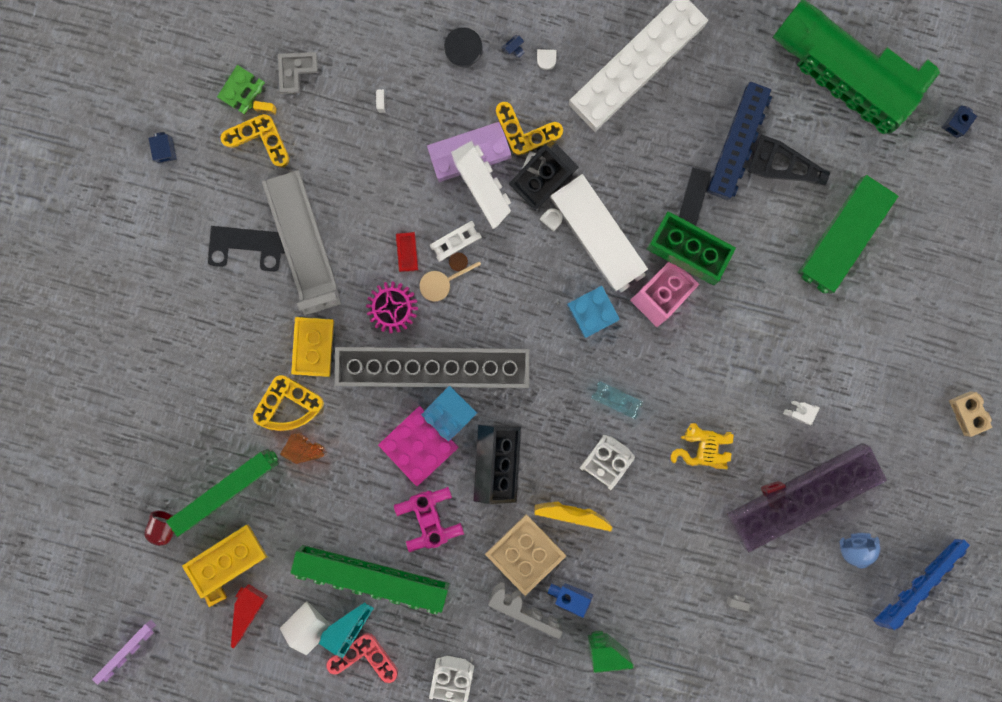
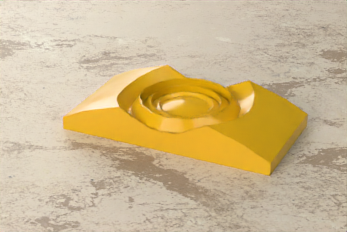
M559 501L546 502L534 506V514L538 516L612 531L610 522L590 508L581 509L562 505Z

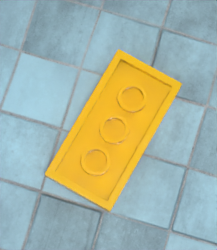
M249 524L188 561L182 567L202 599L268 556Z

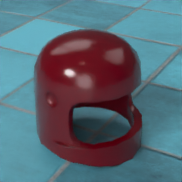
M153 511L149 516L144 536L153 545H167L171 541L174 532L167 523L154 517L168 520L172 515L165 511Z

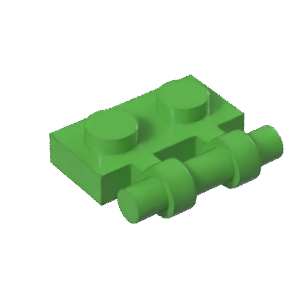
M237 65L217 98L234 109L238 103H241L242 105L238 111L245 115L247 110L252 108V102L257 94L260 95L262 92L261 88L265 82L258 78L255 84L251 83L255 76ZM247 88L251 89V91L245 99L242 96L244 95Z

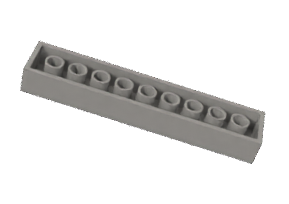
M335 347V386L529 388V349Z

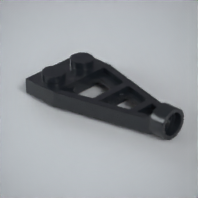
M765 135L760 136L748 169L749 173L764 178L815 182L824 186L830 176V171L818 166L783 142ZM776 153H782L788 157L790 163L786 170H775L772 168L771 165ZM796 161L808 167L806 175L794 174L792 172Z

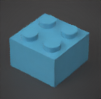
M603 286L567 304L584 338L620 320Z
M449 386L421 415L428 424L438 431L441 437L449 442L477 412Z

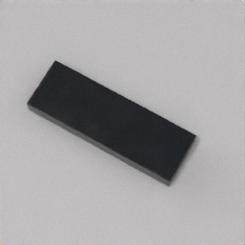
M692 168L678 217L696 226L711 172Z

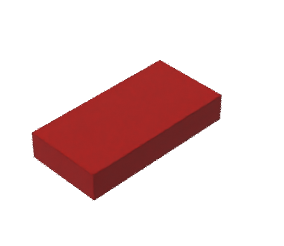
M415 232L397 233L396 243L399 272L418 271Z

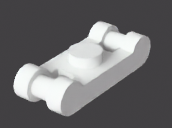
M473 221L468 222L429 245L436 252V258L439 262L482 238L480 233L476 232ZM466 231H468L470 237L467 239H465V237L462 234ZM446 243L449 249L444 252L441 245Z

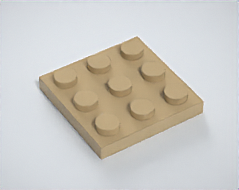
M527 514L485 553L525 596L566 557V554Z

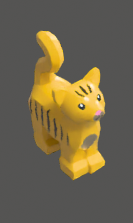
M690 423L685 431V435L681 436V439L689 442L699 441L696 457L691 458L688 451L680 448L672 452L671 462L676 463L677 458L681 456L686 464L691 466L709 465L716 469H728L727 462L731 461L732 453L724 452L719 454L718 447L720 444L733 443L734 434L732 432H725L724 435H721L712 430H702L696 423Z

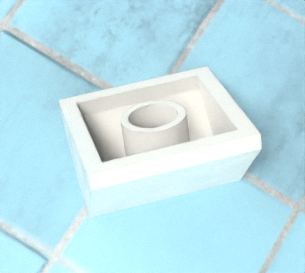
M306 601L280 627V630L289 647L307 655L319 643L322 633L331 624Z

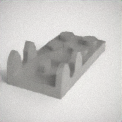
M500 582L493 588L489 597V607L560 639L563 631L558 618L552 615L547 617L542 614L541 610L535 607L530 609L523 606L522 593L519 589L512 592L511 595L505 594V582Z

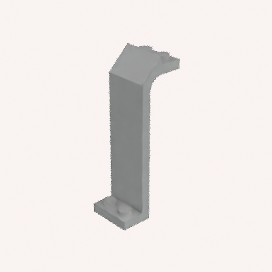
M297 170L261 182L299 293L300 300L297 303L299 311L302 310L303 314L307 315L340 305L341 302L337 283L302 179L304 175L302 170Z

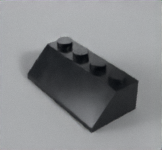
M478 425L474 502L484 504L517 503L521 440L520 426Z

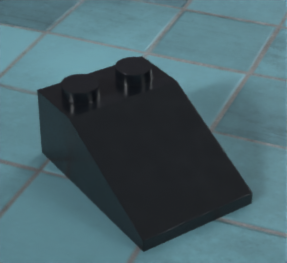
M551 140L535 154L511 180L509 185L536 211L571 177L579 166ZM543 156L546 158V162L540 166L542 162L540 158ZM529 168H533L535 170L539 169L540 175L534 174L527 170Z

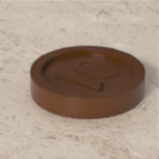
M456 252L450 256L449 265L451 269L459 272L467 267L468 259L463 253Z

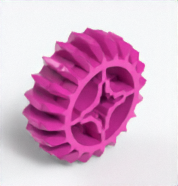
M394 281L391 282V287L385 282V289L378 285L377 289L380 292L371 291L375 297L374 299L368 297V300L372 301V305L367 304L366 308H372V311L367 312V315H374L370 322L373 323L377 320L376 328H379L381 324L383 325L381 331L385 332L387 327H389V333H393V328L395 327L397 333L401 332V325L406 330V322L411 325L413 324V321L409 318L410 316L413 318L417 317L416 314L412 313V310L417 311L418 307H412V304L418 301L417 299H410L415 294L413 292L407 294L410 289L409 287L401 290L403 287L402 283H399L398 287L395 288L396 284ZM391 292L402 294L406 301L396 302ZM386 294V304L377 308L379 299ZM391 302L394 305H401L397 306L394 313L391 310H384L390 306L389 303ZM408 306L405 317L399 321V310ZM389 313L393 323L383 321L378 314Z

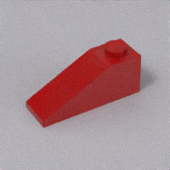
M250 584L245 588L241 587L235 596L238 599L234 604L231 647L233 649L239 644L268 595Z

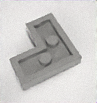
M316 52L278 54L279 89L281 94L300 93L299 74L318 73Z

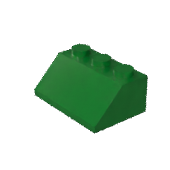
M594 631L591 635H588L590 659L594 673L634 669L628 650L609 634L603 633V631Z

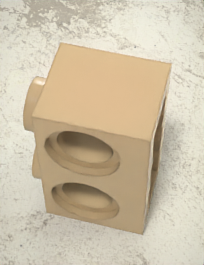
M970 391L949 400L964 436L972 437L992 428L990 423L992 419L983 407L984 400L982 396L977 392ZM967 400L971 401V407L969 409L966 408ZM977 417L978 420H979V423H978V425L975 427L974 424H973V421H974V419Z

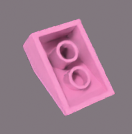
M667 262L630 301L658 327L674 313L700 284L687 271Z

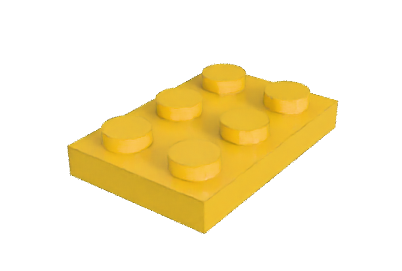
M295 317L291 374L331 377L333 319Z

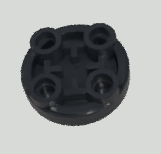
M461 27L454 29L446 37L444 51L447 59L452 64L458 67L469 68L481 57L482 41L474 30Z

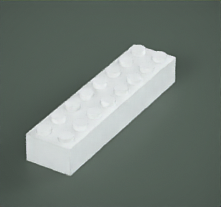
M673 0L570 99L569 106L596 132L705 27L708 19L690 0Z

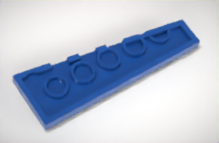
M955 539L925 568L926 574L916 577L912 581L913 587L906 591L903 590L898 595L900 599L894 605L889 604L873 621L878 626L891 630L900 628L904 623L903 620L916 610V606L920 601L928 597L929 591L941 582V577L945 573L953 569L954 563L966 554V549L970 545L965 540Z

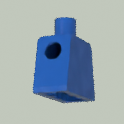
M567 583L562 588L551 584L547 593L557 598L555 603L557 606L582 618L587 613L594 595ZM565 594H568L571 597V600H568L565 597Z

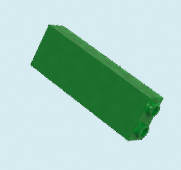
M865 175L861 177L798 271L802 275L801 279L809 284L811 282L818 286L817 289L824 294L835 293L899 196L870 176Z
M269 449L259 452L166 521L177 537L188 532L279 465L277 461L278 456Z

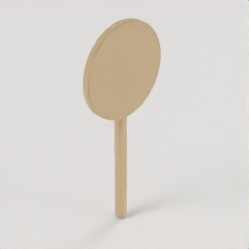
M477 262L448 278L439 271L428 272L420 281V291L426 299L440 301L450 291V280L480 266L481 263Z

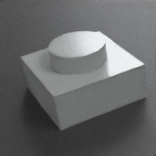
M734 594V597L728 595L726 603L729 607L749 611L750 603L745 600L746 597Z

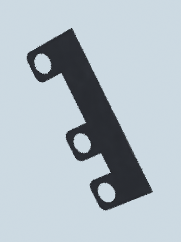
M211 226L208 251L209 265L226 266L228 250L231 248L261 251L260 269L272 272L279 270L281 253L285 254L278 232ZM215 251H221L224 254L222 262L216 263L212 260V254ZM273 256L276 259L275 266L272 268L266 267L264 265L265 257Z

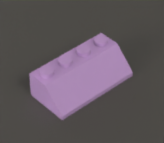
M500 122L427 145L438 181L441 182L461 175L455 165L451 152L470 141L475 146L479 145L484 154L481 158L484 162L488 161L490 165L511 159V152Z

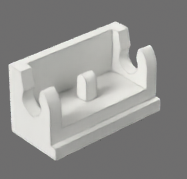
M791 401V404L796 405L798 408L793 412L785 409L783 414L801 423L812 425L820 407Z

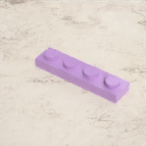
M152 620L147 622L92 680L97 685L103 680L107 682L114 675L112 671L116 667L120 668L127 661L125 657L129 653L133 655L141 647L139 643L143 639L146 641L154 633L152 629L156 624Z

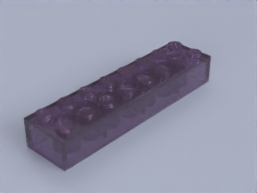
M861 443L784 483L786 488L765 493L727 513V516L741 544L748 552H751L886 482L887 479L871 447Z

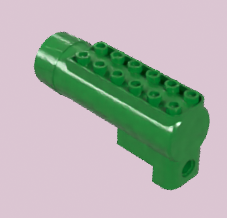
M801 0L772 37L790 54L800 59L797 66L802 73L814 78L819 86L828 89L833 97L841 99L850 110H855L864 121L873 124L877 131L882 134H890L900 127L923 99L925 92L940 74L939 68L928 59L922 63L919 69L914 68L888 47L877 56L833 22L823 11L806 0Z

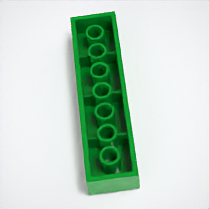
M302 545L296 551L290 574L295 575V578L300 580L308 578L314 580L313 582L319 585L327 583L333 585L332 587L335 589H351V592L354 594H370V597L373 599L381 600V598L389 599L390 603L397 605L400 602L408 604L409 608H424L431 614L442 613L450 584L449 582Z

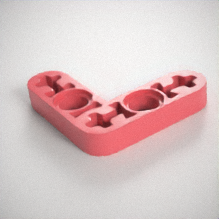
M364 633L353 641L349 649L356 651V657L348 658L345 654L344 661L338 666L339 669L337 667L333 668L332 664L333 661L336 663L341 660V657L333 655L327 662V670L331 674H339L365 656L384 682H394L398 674L397 667L371 633ZM363 638H365L366 640L370 639V646L364 645L361 648V651H363L361 653L359 646L363 643ZM380 653L383 656V661L380 663L375 662L372 657L373 654ZM385 662L388 663L385 666L387 670L393 671L392 677H390L389 675L385 676L386 670L384 667H382V669L379 668L383 666Z

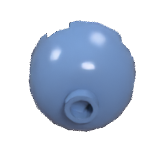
M869 533L851 534V538L845 540L843 537L839 541L843 558L849 564L857 566V568H867L868 565L873 564L879 557V538H871Z

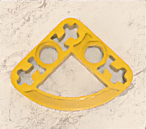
M279 375L273 379L254 411L253 420L256 424L270 430L285 431L295 429L311 421L322 409L324 401L320 395L288 376ZM284 379L286 387L280 388V390L278 391L282 393V395L280 396V394L272 391V389L274 388L275 390H277L279 387V383H277V381ZM296 388H300L303 391V396L300 399L293 396V391ZM309 393L310 396H308V398L311 400H315L317 398V403L319 404V406H315L312 408L311 402L307 400L304 404L302 401L305 400L307 394ZM269 395H275L277 398V403L273 406L267 402ZM284 397L309 410L304 416L295 421H271ZM264 404L265 407L272 409V412L268 410L265 414L267 419L260 421L258 413L265 411L266 408L262 407Z

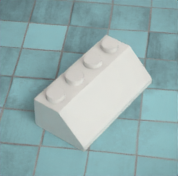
M470 141L451 153L455 165L494 229L510 213L509 204H511V201L506 193H501L500 188H502V185L497 177L493 179L491 175L493 170L489 162H484L481 158L484 154L479 145L475 146Z

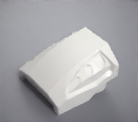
M603 435L582 463L580 469L586 470L606 484L608 489L612 490L633 462L635 456L629 448L615 438Z
M451 656L437 658L429 699L467 702L474 665L466 659Z

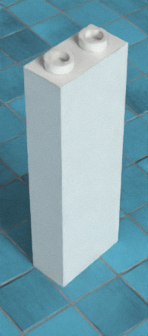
M583 174L550 196V199L561 212L563 218L614 292L617 290L623 292L630 287L629 282L633 279L637 282L646 276L644 272L648 268Z

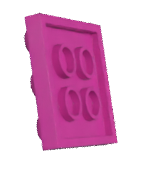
M421 406L413 411L378 444L416 486L422 483L459 448L452 439L448 442L440 436L432 425L426 422L425 418L421 415L425 411Z

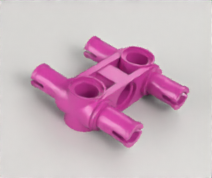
M449 487L434 492L430 490L420 492L417 495L411 496L410 500L394 505L397 516L414 511L422 531L421 537L406 541L409 553L424 547L426 549L437 548L447 543L448 539L464 535L461 523L448 528L442 527L435 506L438 502L452 498ZM425 497L428 500V504L426 506L419 505L418 498ZM433 533L438 534L440 541L433 542L430 539V535Z

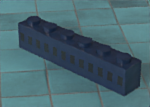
M751 81L746 85L706 193L725 200L731 199L732 196L735 197L739 187L736 185L738 178L741 179L745 172L743 165L745 160L748 161L751 156L752 150H750L752 142L755 143L759 132L756 130L758 125H762L765 114L763 111L765 106L768 107L771 102L772 96H770V92L772 89Z

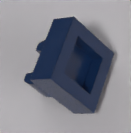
M515 35L501 49L505 54L513 53L516 58H520L525 53L520 47L524 40L520 35Z

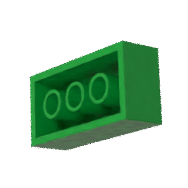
M667 211L646 250L714 286L720 281L736 247Z

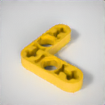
M501 102L496 107L497 118L511 151L515 155H524L529 151L538 149L551 140L556 141L560 139L563 134V127L558 122H551L524 134L510 103ZM501 107L509 108L507 112L510 120L503 123L506 120L505 115L499 113L501 112ZM509 124H515L517 131L514 134H510L507 132L506 127ZM551 127L559 128L557 136L550 134L548 135L549 140H546L543 130L549 133ZM520 134L521 137H518L520 144L524 143L523 150L515 149L516 141L515 139L511 141L510 138H515ZM534 134H540L542 142L535 144L532 142L531 137Z
M266 114L238 124L221 134V142L228 148H235L261 136L268 155L275 166L283 168L289 163V155L273 119ZM263 119L270 121L267 124V128L264 126L258 127L259 132H257L256 127L253 125V123H256L257 126L263 124ZM246 126L252 127L253 131L250 136L243 135V129ZM237 130H238L239 135L242 137L241 140H240L239 137L233 138V139H232V141H233L232 143L226 141V140L228 139V135H229V134H230L232 137L238 135V134L236 133ZM269 137H277L278 142L275 146L268 145ZM278 149L280 155L285 156V158L282 159V163L276 161V159L278 158L277 153L275 151L271 152L272 150Z

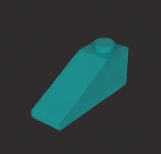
M366 603L361 604L330 625L322 633L318 644L334 655L344 658L374 608Z

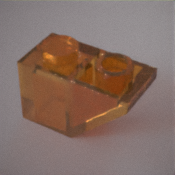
M298 432V434H291L280 455L295 464L322 458L326 456L327 452L324 451V446L316 442L312 444L307 441V436Z

